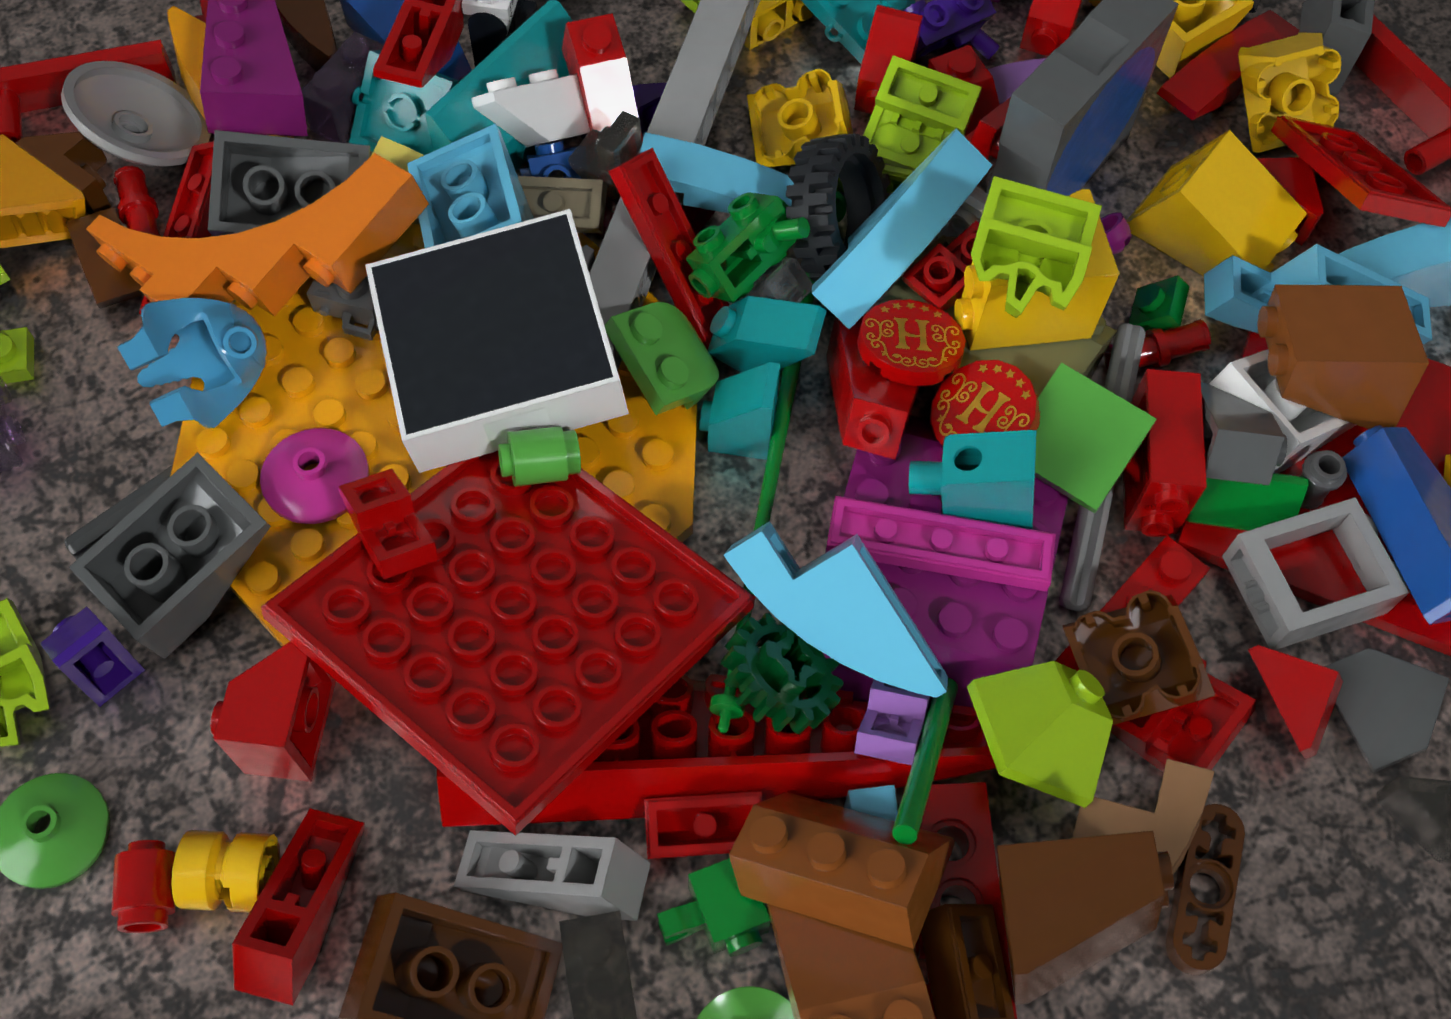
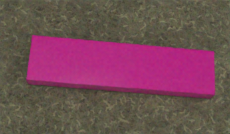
M835 496L825 553L858 534L875 562L1045 592L1048 591L1051 585L1055 533Z

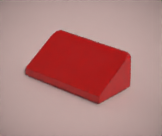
M762 791L644 798L647 859L729 854L753 805L762 802Z

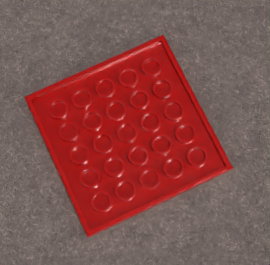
M497 450L489 454L447 465L410 493L414 512L435 541L439 560L384 580L357 533L261 606L263 618L516 836L754 608L756 597L582 468L580 473L568 475V480L515 487L512 476L502 477Z

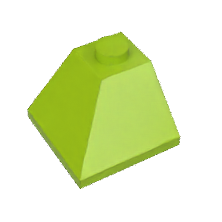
M1050 661L977 678L967 686L1000 776L1086 808L1093 801L1113 719L1103 699L1105 695L1104 689L1092 674L1082 669L1076 671L1056 661Z

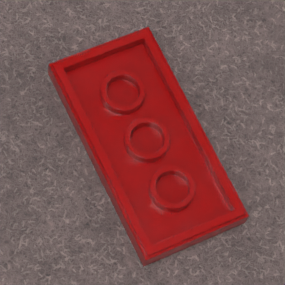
M1284 115L1281 117L1277 116L1271 132L1359 210L1444 228L1451 217V207L1358 132Z

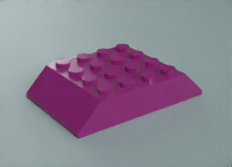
M910 416L895 460L857 449L844 497L943 514L941 495L909 494L910 461L942 462L943 446L936 439L931 421ZM1035 477L1033 530L1056 534L1053 558L1054 567L1068 497ZM876 562L945 670L948 678L953 679L958 684L954 705L974 708L967 686L974 679L1033 666L1048 591L1033 590ZM839 663V666L831 673L843 680L844 685L839 690L854 692V701L868 702L870 688L874 679Z

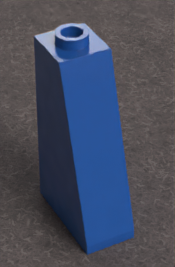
M1374 426L1360 434L1353 441L1356 448L1342 457L1346 464L1347 473L1428 624L1432 625L1451 621V488L1407 427Z

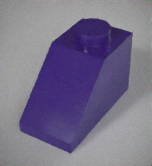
M87 606L76 615L69 616L58 623L52 634L40 643L55 665L99 707L145 671Z

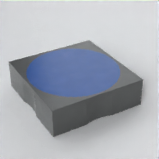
M1102 0L1073 34L1055 49L1012 93L999 141L997 160L989 179L986 193H989L994 176L1065 196L1082 190L1128 139L1178 3L1173 0Z

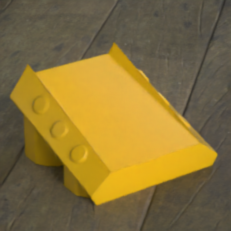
M1298 32V35L1252 47H1240L1238 57L1252 152L1260 153L1286 146L1271 132L1277 116L1281 117L1284 115L1334 127V123L1339 116V101L1336 97L1330 95L1329 84L1338 77L1341 71V55L1338 51L1323 45L1322 33Z
M815 69L804 73L799 78L795 87L785 88L781 84L772 83L761 87L754 94L747 95L756 163L766 167L796 164L794 161L796 153L802 151L801 146L805 142H810L811 139L853 134L849 103L843 84L837 80H832L830 74L825 70Z

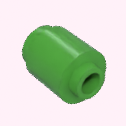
M561 426L511 431L507 433V443L498 444L502 477L512 476L515 487L568 480V475L581 472L580 448L575 430L563 431Z

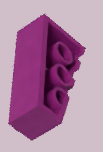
M208 0L200 95L208 133L214 134L215 130L259 135L308 136L303 94L275 0Z

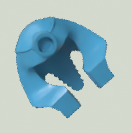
M179 298L146 304L141 309L143 326L132 339L117 346L130 370L133 371L149 364L137 376L138 383L143 387H154L156 384L161 386L164 383L170 384L173 381L189 379L190 377H197L203 380V391L182 386L150 401V406L162 427L176 421L195 420L205 428H215L252 390L265 367L267 353L266 340L261 327L250 314L230 302L226 303L205 298ZM177 334L180 340L176 347L171 348L168 352L171 339Z

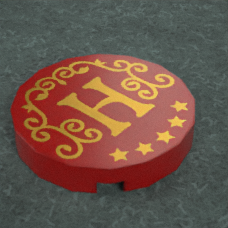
M911 299L890 300L874 306L863 316L857 340L860 356L868 366L872 362L881 369V376L892 382L908 386L934 385L944 381L946 374L951 372L954 374L960 367L966 343L961 326L947 312L931 304Z
M980 360L958 368L954 374L952 373L941 384L932 401L930 421L936 439L943 446L944 438L950 434L1037 430L1040 425L1041 411L1039 410V400L1034 385L1018 367L1000 360Z

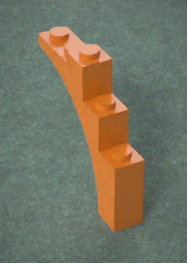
M374 153L347 180L314 203L275 222L239 233L205 238L161 237L128 229L100 214L86 230L101 245L96 252L102 259L119 272L126 266L132 270L129 273L130 276L142 286L139 290L151 303L179 298H205L232 303L235 299L249 310H252L257 305L275 317L310 276L325 287L335 283L351 294L367 276L365 265L380 261L429 203L412 174Z

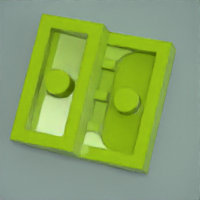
M893 55L875 98V107L863 136L870 139L869 144L876 146L878 149L877 157H882L884 163L915 170L955 128L965 136L982 87Z

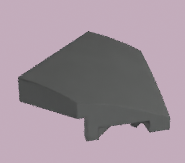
M1371 648L1324 666L1339 671L1343 683L1335 702V707L1373 773L1427 750L1450 678Z

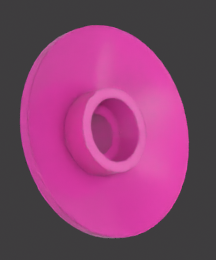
M327 428L307 429L288 436L271 450L261 469V490L268 505L279 516L301 524L323 523L336 519L348 512L341 497L339 486L369 476V465L361 446L347 434ZM319 463L318 466L312 470H303L310 464Z

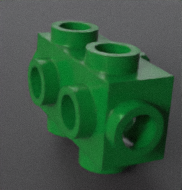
M751 192L738 196L729 204L728 212L730 216L720 226L707 227L695 236L693 244L696 249L686 257L687 262L693 269V272L688 276L689 282L705 298L713 297L734 303L752 290L754 282L769 267L776 265L785 258L787 250L797 239L809 236L810 225L808 220L804 217L786 218V207L789 206L778 196Z

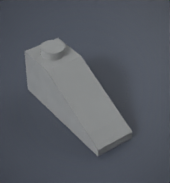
M470 830L454 887L461 891L585 917L637 921L651 863L616 837L518 833L515 836L512 832Z

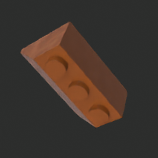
M784 792L753 805L729 853V858L741 896L914 949L954 848V838L919 829L917 840L914 843L908 845L901 844L892 835L895 821Z

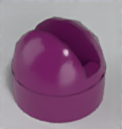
M1115 212L1100 218L1113 255L1122 252L1124 247L1129 244L1132 236L1129 224L1123 214Z

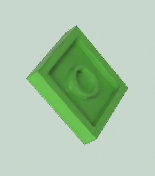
M1061 362L1038 397L1041 413L1040 425L1036 431L1035 477L1095 514L1157 419Z

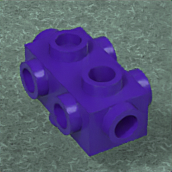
M920 0L903 10L923 16L915 61L951 43L957 49L970 43L987 60L1000 47L981 29L997 13L991 0H933L928 3L925 0Z

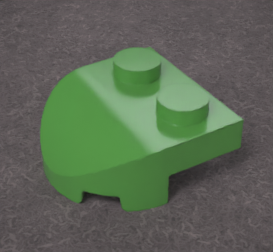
M654 302L611 316L605 324L607 335L655 415L684 405L686 409L693 407L713 387L719 378L718 368L694 327L678 308L669 303Z

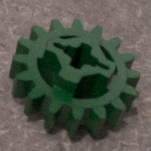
M765 613L759 621L750 617L725 644L724 647L728 652L721 659V665L732 670L724 680L725 685L739 688L741 694L735 701L736 704L744 706L750 703L755 708L753 720L757 723L767 716L772 719L774 731L780 732L789 723L795 734H801L808 726L813 729L818 727L840 703L841 698L836 692L844 685L843 680L831 674L839 666V662L832 658H825L820 650L805 642L781 621L777 624L770 613Z

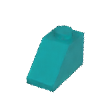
M747 296L729 306L722 307L716 313L710 326V331L713 334L708 352L711 356L740 373L768 362L780 363V369L815 355L827 310L819 305Z
M768 362L716 382L713 401H703L699 425L700 431L708 432L709 452L767 460L777 405L780 363Z

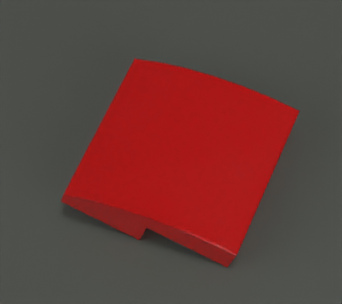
M1202 659L1204 667L1206 669L1207 661ZM1208 674L1216 696L1112 725L1111 733L1163 773L1167 759L1212 770L1255 711L1256 699Z

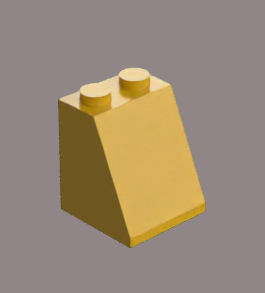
M1228 130L1172 165L1126 221L1129 224L1131 234L1204 277L1206 272L1232 255L1271 272L1274 268V264L1271 261L1276 254L1285 250L1295 241L1298 236L1295 229L1307 213L1232 131Z
M1090 189L1078 190L1069 195V197L1095 203ZM1100 216L1092 240V251L1084 280L1064 310L1052 306L1047 295L1036 291L1022 314L1015 318L1005 312L1008 280L979 281L973 261L972 265L966 266L964 272L965 287L962 297L955 301L954 317L955 321L961 326V329L965 331L970 351L1090 339L1120 274Z

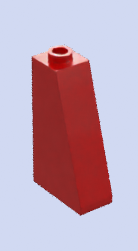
M835 316L826 357L842 445L895 460L920 386H908L892 382L881 376V369L872 362L868 366L862 360L857 340L863 316L850 329Z

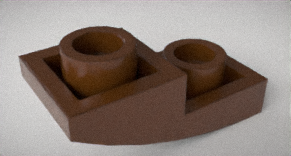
M115 207L66 222L78 258L99 309L144 295L139 290L142 286L130 276L129 273L132 271L126 266L119 272L97 254L96 250L101 245L86 230L99 214L122 225Z

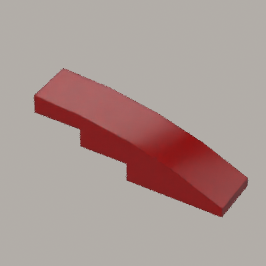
M1270 9L1234 29L1192 59L1160 87L1157 94L1188 118L1194 120L1238 97L1243 89L1238 57L1240 47H1252L1298 35L1299 29Z

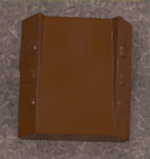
M1148 590L1134 595L1125 608L1108 613L1092 611L1080 616L1076 622L1062 625L1079 670L1082 669L1089 672L1102 685L1105 692L1103 699L1112 716V725L1216 696L1193 638L1172 595L1164 596L1160 592Z

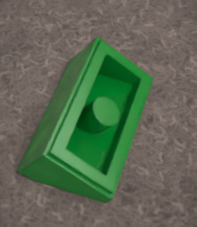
M1273 473L1270 485L1206 478L1207 487L1186 521L1249 531L1297 516L1309 486L1308 479Z

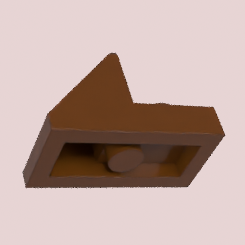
M79 131L22 137L16 142L20 148L80 190L85 198V210L87 213L93 214L112 208L103 191L106 188V183L97 173L106 164L107 158L102 149L91 143Z

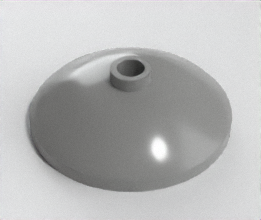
M95 61L76 67L68 74L64 81L61 101L70 121L91 143L117 158L150 167L182 165L187 163L192 146L209 142L211 133H208L206 121L191 100L189 93L175 82L154 71L129 63Z

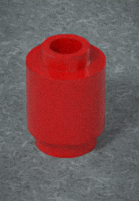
M159 840L134 841L128 844L127 851L115 855L111 915L117 918L118 931L125 933H152L168 928L169 916L175 913L171 883L176 852L166 850L165 842Z

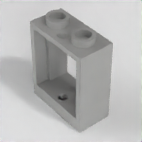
M1356 497L1240 533L1222 556L1268 647L1273 650L1387 614L1409 593L1394 561H1391L1378 538V531L1372 518L1364 513ZM1333 530L1367 592L1303 612L1270 549Z

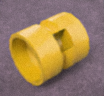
M189 830L185 832L177 847L172 869V896L176 907L187 910L214 911L219 908L222 902H225L227 909L231 912L250 913L280 861L278 838L274 834L241 832L236 834L233 840L230 841L224 831Z

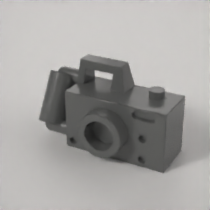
M368 276L363 279L351 294L335 283L325 287L315 279L313 280L306 293L313 311L323 316L329 315L341 318L342 328L346 334L373 340L379 329ZM356 322L359 324L367 325L368 328L355 326L354 324Z

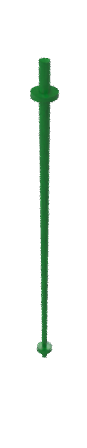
M836 190L837 222H840L846 214L847 204L845 197ZM802 268L795 302L813 304L812 285L815 282L809 278L810 272H804ZM802 360L783 368L754 531L768 523L771 518ZM744 584L743 588L754 595ZM752 610L736 624L735 632L751 617ZM728 669L727 677L732 672V670ZM726 685L724 694L712 696L709 708L713 714L720 716L718 730L721 733H726L729 729L730 720L742 717L745 705L738 706L735 702L738 698L735 696L737 688Z

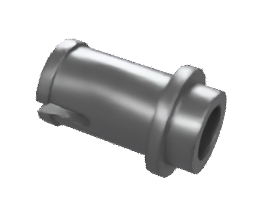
M1328 450L1313 452L1305 459L1300 477L1308 479L1309 486L1301 507L1304 509L1317 508L1323 503L1324 498L1330 491L1342 486L1347 477L1345 461L1339 454Z

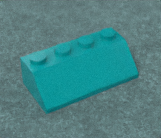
M547 1L425 113L433 151L495 124L474 109L471 100L473 97L488 93L486 83L515 77L517 86L530 84L528 75L557 69L558 78L570 76L562 52V44L566 23L573 20L559 1ZM498 126L516 171L527 162V155L536 154L535 146L526 147Z

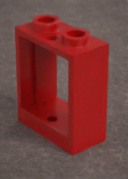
M1147 369L1132 398L1131 404L1155 417L1157 420L1123 471L1124 530L1141 531L1144 535L1150 537H1164L1178 533L1207 487L1201 373Z

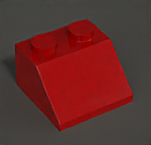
M288 642L228 682L224 700L218 701L212 712L210 727L213 740L244 774L311 782L336 680L292 642Z

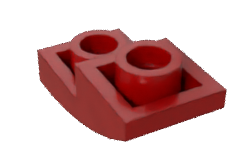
M977 220L973 222L946 248L941 243L937 244L902 276L903 282L927 303L943 311L954 306L956 299H960L964 291L965 268L972 265L971 251L979 222Z

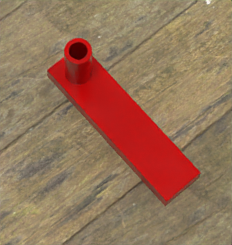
M1373 14L1372 33L1355 65L1429 137V139L1410 148L1404 154L1406 168L1414 175H1421L1451 158V88Z
M161 39L0 67V135L3 134L16 143L23 137L21 113L62 106L61 93L66 77L73 69L86 63L95 61L129 63L154 71L176 83L175 71Z

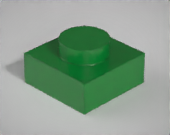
M1177 275L1137 288L1129 324L1141 326L1145 332L1156 327L1164 331L1181 326L1190 286Z

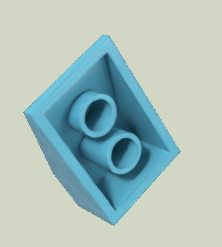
M496 123L407 163L409 173L413 175L429 203L418 216L425 248L534 219L502 134Z

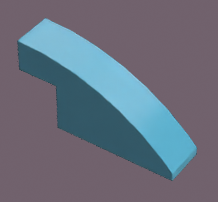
M955 128L848 238V249L812 285V294L850 329L929 245L973 192L992 164Z
M1451 217L1445 228L1421 223L1383 235L1339 253V255L1428 297L1429 307L1451 306Z
M1318 244L1272 273L1232 255L1204 274L1205 316L1258 333L1257 321L1260 308L1267 306L1275 284L1402 286L1422 344L1432 340L1428 297Z
M769 521L732 544L723 554L746 587L778 620L805 642L840 664L879 682L917 694L937 698L947 692L948 675L858 534L800 568Z

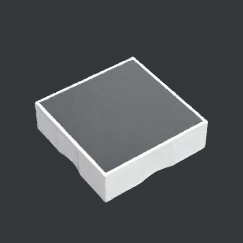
M570 209L365 265L401 439L419 473L495 452L498 450V444L507 443V433L511 431L561 426L563 431H568L629 414Z

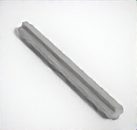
M1123 323L1118 327L1115 334L1104 388L1131 403L1145 338V330L1138 325ZM1114 486L1095 514L1079 505L1059 600L1060 605L1066 609L1084 612L1091 605Z

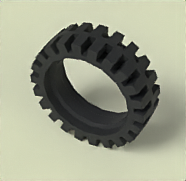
M842 134L811 139L810 142H805L801 146L802 151L796 153L794 161L797 166L790 168L788 177L794 184L787 186L786 197L792 200V206L786 207V218L804 217L809 222V236L797 239L793 250L796 258H802L801 268L804 272H810L809 278L814 282L848 249V238L892 194L887 193L886 189L891 184L889 175L882 174L885 167L883 158L877 157L878 149L874 144H869L870 139L866 136ZM838 177L843 185L847 204V230L844 243L840 236L836 218Z

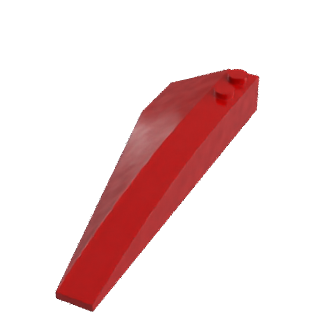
M710 674L706 681L692 680L688 676L683 675L530 823L645 818L644 798L748 791H762V801L784 792L814 800L845 797L848 790L895 785V788L905 787L912 765L854 753L857 732L868 707V702L853 700L854 692L838 690L836 694L841 698L840 703L818 727L813 729L808 726L801 734H795L789 723L780 732L774 731L772 719L767 716L757 723L753 720L755 708L750 703L745 705L744 715L740 718L731 719L728 731L721 733L718 730L720 716L713 714L709 708L712 696L724 694V680L727 676ZM737 688L735 696L739 697L741 692ZM953 706L933 781L996 768L973 707ZM437 768L436 778L442 827L502 825Z

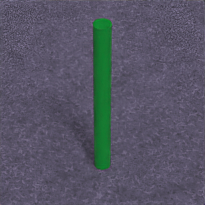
M948 678L947 692L931 699L892 830L893 838L901 844H912L918 837L958 692V684L951 678Z

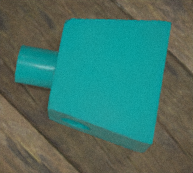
M1037 430L950 434L944 438L942 462L910 461L909 494L941 495L942 511L945 515L1033 530Z

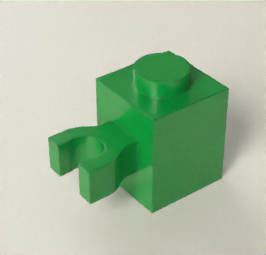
M730 858L688 874V889L693 902L657 914L658 925L666 946L704 929L713 954L727 949L730 957L746 953L760 946L763 943L761 935L769 932L771 922L763 902L741 896Z

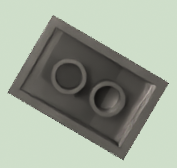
M215 130L208 221L209 233L212 236L239 233L275 222L314 203L347 180L369 159L370 146Z
M197 452L70 565L69 568L137 642L165 659L209 618L271 526Z

